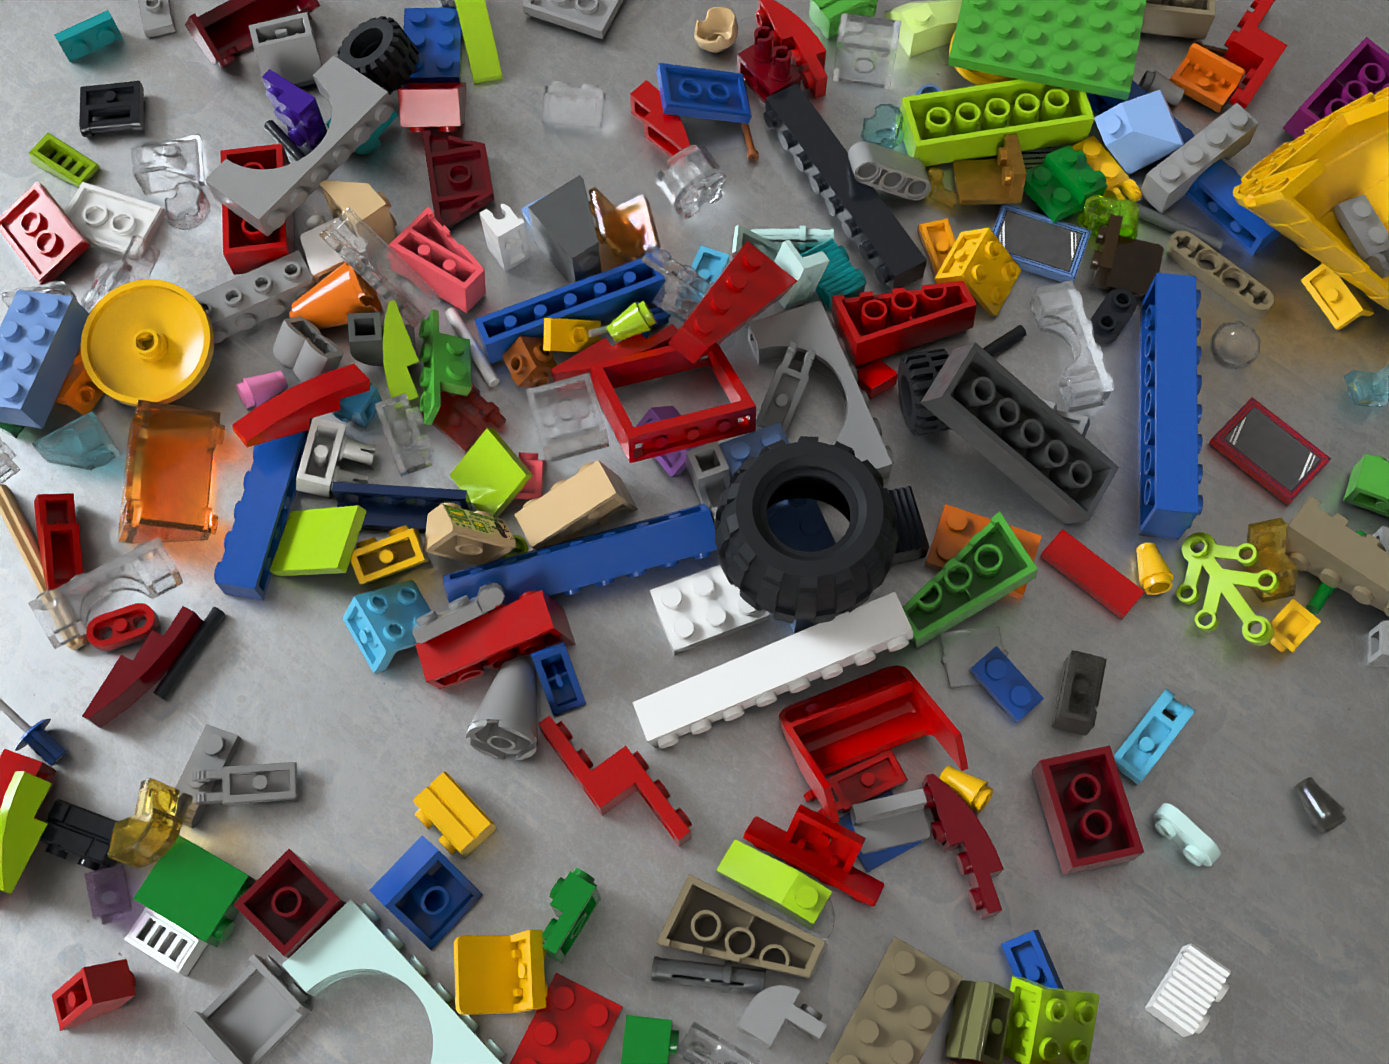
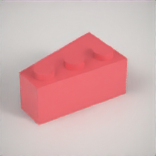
M429 207L389 244L392 270L463 312L468 313L486 294L485 269L462 244L459 245L453 239L451 231L436 220L434 212Z

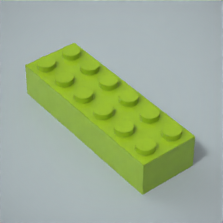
M1017 79L902 97L898 122L908 156L919 159L923 162L924 166L951 163L953 161L997 155L998 148L1003 147L1006 134H1017L1021 151L1078 143L1088 138L1094 122V115L1086 92Z

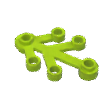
M1197 532L1188 536L1183 542L1182 554L1189 564L1184 583L1180 584L1176 590L1178 599L1186 605L1195 604L1200 598V592L1197 587L1203 567L1210 575L1203 610H1200L1195 616L1196 625L1204 632H1212L1218 627L1219 619L1217 613L1223 594L1244 623L1242 633L1248 642L1255 646L1268 644L1274 636L1272 624L1266 618L1254 614L1234 585L1257 588L1263 593H1273L1279 587V579L1270 570H1263L1256 574L1222 569L1216 560H1237L1244 566H1253L1259 560L1258 550L1249 543L1241 544L1238 547L1216 544L1211 535L1204 532ZM1199 543H1203L1204 549L1199 553H1195L1193 551L1194 547ZM1252 550L1253 555L1250 559H1242L1243 552ZM1272 577L1273 582L1270 586H1261L1264 578ZM1193 589V595L1190 598H1183L1185 590ZM1205 616H1212V622L1209 625L1203 626L1201 624ZM1254 624H1261L1262 630L1258 634H1251V627Z

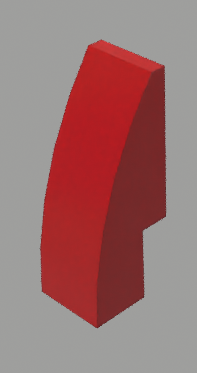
M645 80L630 93L631 113L643 122L644 137L688 170L691 167V146L682 121L678 115L663 114L660 91L649 81Z
M74 493L38 494L34 499V508L47 593L83 591L85 587L79 523H76Z

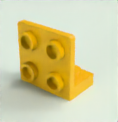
M983 228L964 231L959 234L934 280L938 284L964 281L971 294L989 316L992 317L998 315L1021 273V268L991 229Z

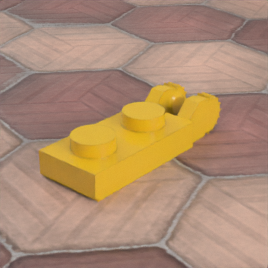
M1094 135L1071 146L1075 151L1080 150L1085 154L1087 164L1094 171H1101L1105 175L1108 186L1102 198L1104 197L1115 210L1120 211L1126 207L1127 203L1123 194L1128 197L1130 202L1134 203L1141 200L1142 192L1139 186H1137L1133 179H1129V176Z

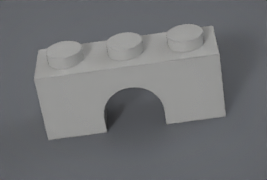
M718 441L686 451L687 471L701 504L705 503L711 511L714 527L720 496L725 488H728L730 485V468Z

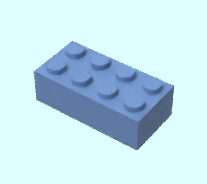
M17 290L0 326V422L43 429L80 348L83 327L89 316V313L74 297Z

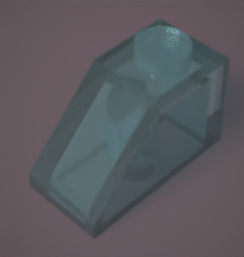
M93 411L32 443L34 448L47 462L86 470H93L104 466L120 455L106 427Z

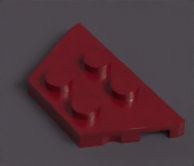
M422 130L434 216L442 226L445 225L449 229L495 200L485 143L472 140L464 141L459 137L450 135L447 139L433 136L432 131Z

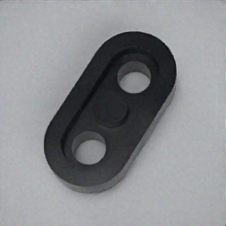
M1126 289L1110 291L1091 317L1087 326V333L1090 339L1101 345L1113 343L1134 314L1137 307L1136 297ZM1102 322H1105L1106 324L1110 325V327L1102 325Z

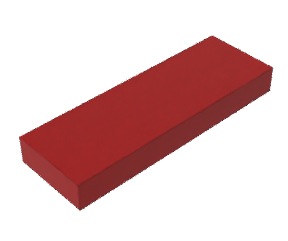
M1063 529L1040 555L1041 558L1120 619L1125 617L1145 592Z

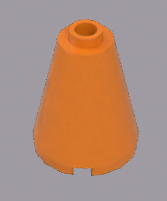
M352 258L294 301L291 305L292 311L289 312L290 318L301 316L321 330L348 324L347 314L379 312L382 310V305L371 279L366 280L360 274L365 271L364 267L356 258Z

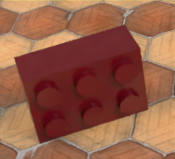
M1110 745L1043 759L1032 769L1033 778L1063 876L1130 862L1144 853Z

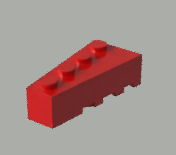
M747 240L668 344L694 364L753 318L764 312L773 303L780 300L797 280Z

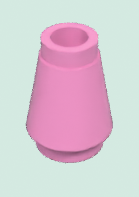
M280 370L243 378L242 383L236 385L240 399L247 409L252 406L257 408L282 392V390L288 388L286 379Z

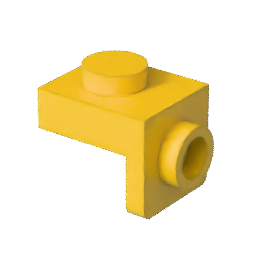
M1292 598L1270 622L1274 628V636L1269 643L1281 653L1286 648L1294 652L1321 621Z

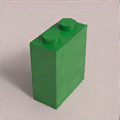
M176 833L133 899L204 942L217 947L220 942L228 939L235 928L234 920L240 911L233 904L257 880Z

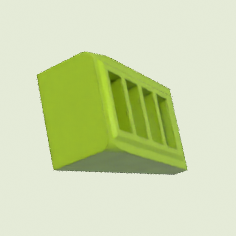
M49 132L29 152L31 162L34 165L78 188L82 182L87 183L100 169L99 164ZM53 152H56L57 154L50 160L48 157ZM63 156L66 157L61 165L57 164ZM73 161L76 162L70 171L66 170ZM82 166L86 167L87 169L79 178L75 176Z

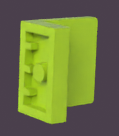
M1012 976L1010 991L1014 992V999L1003 1054L1022 1064H1089L1100 998L1099 994L1089 991L1050 988L1024 977Z

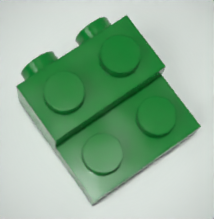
M1070 145L1046 154L1042 164L1026 170L1024 191L1055 223L1099 203L1108 185L1106 184L1105 175L1101 171H1094L1087 164L1086 156L1082 151H1075Z
M575 868L573 872L570 871L566 879L560 877L549 895L553 899L550 906L559 919L553 918L542 934V939L545 942L542 947L551 958L561 964L601 900L596 888L597 885L593 883L595 879L579 868Z

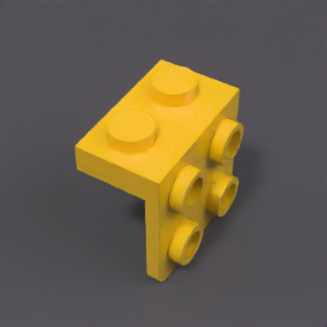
M526 930L513 935H462L457 937L454 941L456 1011L460 1015L525 1013L546 1008L548 987L544 974L546 951L542 947L544 944L542 930Z

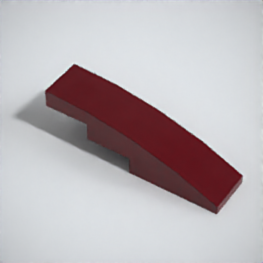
M182 606L164 636L152 630L133 660L123 655L119 657L82 717L101 729L131 707L170 669L203 620L194 611Z

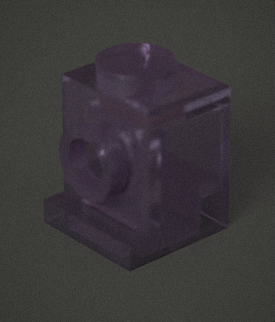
M124 865L85 873V882L93 920L101 919L102 925L125 920L124 913L132 911ZM113 891L117 896L115 902L112 904L103 903L101 896L104 892Z

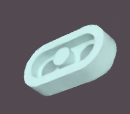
M1164 803L1153 814L1156 830L1163 837L1169 840L1173 839L1184 849L1183 854L1194 865L1210 867L1221 856V851L1215 842L1173 805Z

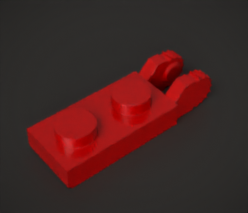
M889 749L829 777L827 781L837 800L835 804L839 814L842 811L843 813L850 811L854 804L870 801L907 783L908 778L892 749ZM812 789L803 795L807 803L818 800ZM823 808L817 811V813L830 819Z

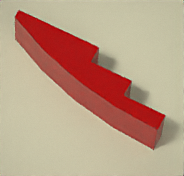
M671 324L648 339L641 333L624 339L613 346L604 337L552 368L553 383L557 389L592 384L591 364L669 346V341L678 329L674 324Z
M355 363L323 373L293 386L264 402L232 424L233 431L247 448L310 429L311 418L339 411L340 399L370 391V379Z

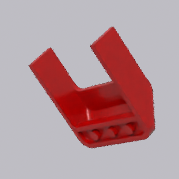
M894 665L885 667L789 705L779 714L782 731L800 772L832 823H836L840 819L831 786L824 776L913 739H919L924 735L934 736L961 771L968 769L962 734L913 674L904 666Z

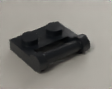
M140 80L80 87L79 126L83 137H94L95 133L133 129L134 132L145 131L143 117L144 88ZM130 113V117L93 121V117Z

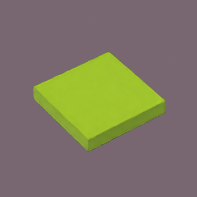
M486 428L449 476L460 490H467L471 503L478 511L488 512L493 518H498L533 474L494 428Z

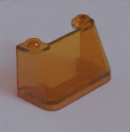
M138 399L130 423L127 441L118 542L141 544L208 540L210 534H216L218 515L212 514V507H209L213 452L217 444H223L225 425H220V412Z

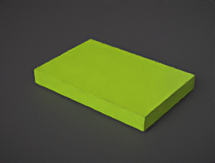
M359 505L291 511L270 572L277 576L346 573L367 510Z

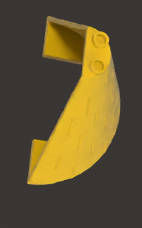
M1388 86L1375 95L1370 92L1304 129L1305 134L1297 137L1290 143L1288 141L1280 145L1254 165L1241 178L1242 183L1235 186L1232 192L1234 199L1239 205L1263 219L1267 225L1296 243L1300 249L1331 268L1335 274L1363 291L1367 297L1389 310V276L1382 279L1361 259L1333 213V209L1339 203L1365 194L1389 233Z

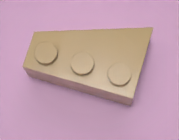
M597 460L596 462L583 465L578 470V473L568 480H562L554 484L550 491L542 497L529 500L523 505V509L514 515L530 546L536 550L582 537L581 530L597 522L603 527L610 523L608 517L624 509H627L630 514L637 511L638 508L622 479Z

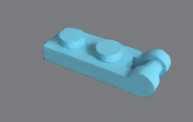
M1167 688L1114 754L1117 769L1137 785L1143 781L1196 711L1190 705L1186 704L1184 706L1174 699L1175 694ZM1164 709L1175 716L1173 721L1162 714Z

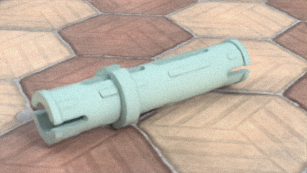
M800 225L799 229H748L779 246L784 241L790 240L794 247H799V250H806V247H815L831 238L834 239V228L806 229V225Z

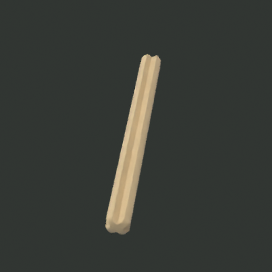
M1 484L0 514L66 646L71 650H78L87 644V638L64 593H47L39 544L11 489L7 485Z

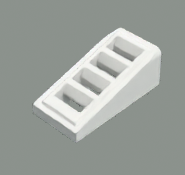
M147 907L124 939L165 966L186 977L208 945V943ZM149 920L156 921L143 941L139 939V935ZM164 926L166 930L156 945L152 947L150 943L160 928ZM172 933L177 934L166 953H162L161 950ZM185 939L188 942L175 961L172 959V956Z

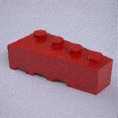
M964 281L922 285L921 290L912 291L905 290L904 287L892 289V293L873 295V291L860 292L859 297L844 298V294L832 296L834 325L843 339L855 366L971 329L974 326L977 307Z
M533 590L522 594L519 600L508 605L499 604V606L497 605L494 609L488 611L487 614L474 618L426 642L415 645L426 682L438 689H443L484 675L483 668L499 669L504 662L513 658L529 656L532 653L561 642L565 643L566 648L576 645L564 608L542 590Z

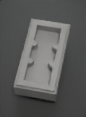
M138 0L143 30L147 38L176 32L170 0Z

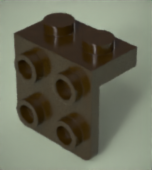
M1110 214L1106 226L1100 225L1095 243L1100 245L1099 250L1094 251L1090 263V269L1094 270L1091 286L1111 291L1122 289L1130 291L1136 297L1144 298L1156 273L1160 271L1164 249L1159 244L1119 235L1123 216Z

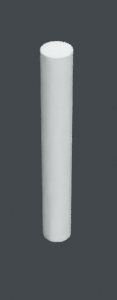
M454 307L449 308L445 312V316L458 337L470 339L471 358L488 386L494 387L500 382L499 377L458 311Z

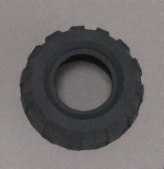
M800 436L798 442L785 444L782 439L762 448L757 458L751 456L732 475L730 485L721 494L716 510L715 544L718 550L719 564L731 585L734 584L735 587L740 589L741 598L757 611L765 609L774 614L775 620L791 624L794 623V620H810L812 625L829 622L835 618L837 613H845L847 611L850 613L870 598L871 593L882 585L891 568L898 542L896 531L897 513L891 492L888 493V489L883 488L884 482L880 473L868 459L860 461L856 458L853 448L838 441L834 445L818 442L819 437ZM810 498L833 506L845 516L850 524L845 535L833 546L821 551L803 552L792 549L778 540L768 524L767 509L784 500Z

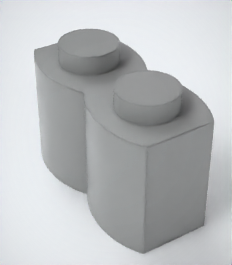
M301 316L284 319L272 348V352L280 364L286 368L293 369L301 382L337 369L343 357V352L334 342L322 336L314 324Z

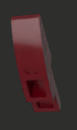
M926 775L922 782V788L927 800L924 808H930L934 822L930 823L933 838L936 844H942L944 852L955 849L959 850V853L956 854V861L963 876L967 875L972 889L968 890V896L973 910L980 912L982 920L996 916L1002 911V907L992 878L998 876L1004 870L998 853L986 830L964 800L936 775Z

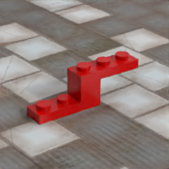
M1254 0L1250 6L1254 11L1250 12L1247 10L1237 27L1241 28L1240 32L1233 30L1224 44L1228 50L1223 58L1241 67L1247 74L1241 82L1246 86L1243 90L1238 87L1228 102L1232 106L1238 103L1243 109H1246L1288 46L1257 28L1275 0Z
M549 715L538 723L545 739L602 816L638 791L679 847L691 839V831L688 829L692 826L691 821L680 807L677 810L673 809L667 801L671 797L668 790L659 779L655 782L652 781L646 773L649 766L638 751L632 754L627 746H624L590 771V768L594 766L592 761L582 748L576 752L569 742L573 739V736L562 721L556 724Z

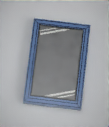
M1002 204L992 232L1021 270L1073 286L1092 230L1063 221L1054 223L1047 216L1008 204Z

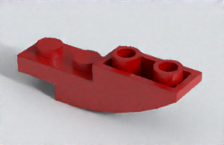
M758 0V10L755 11L758 26H767L771 28L770 31L773 30V46L783 45L789 48L788 51L791 50L792 56L790 61L792 65L798 67L805 89H810L814 99L826 96L828 79L824 70L826 49L819 38L801 18L775 0Z

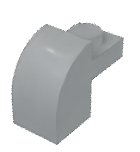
M778 985L764 989L752 999L737 1025V1030L770 1049L784 1022L816 1042L820 1039L827 1025L820 1021L823 1015L806 1004H802L801 1008L794 1005L801 992L800 990L790 986Z

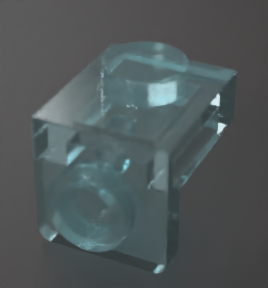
M1389 365L1376 373L1353 370L1344 376L1348 387V395L1354 405L1381 408L1389 403Z

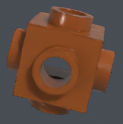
M520 336L502 356L513 381L518 387L538 389L549 383L552 377L551 369L557 366V363L553 358L552 351H543V338Z

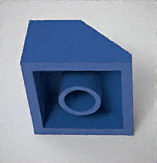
M423 835L369 890L430 950L436 946L483 895Z

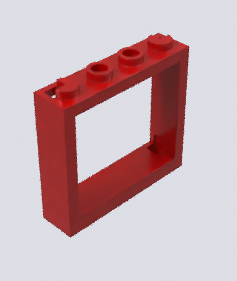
M670 345L591 364L592 390L629 463L756 431V405L719 345L705 355L708 358L700 359L694 364ZM710 366L731 401L729 404L633 427L614 388ZM641 443V447L635 449V445Z

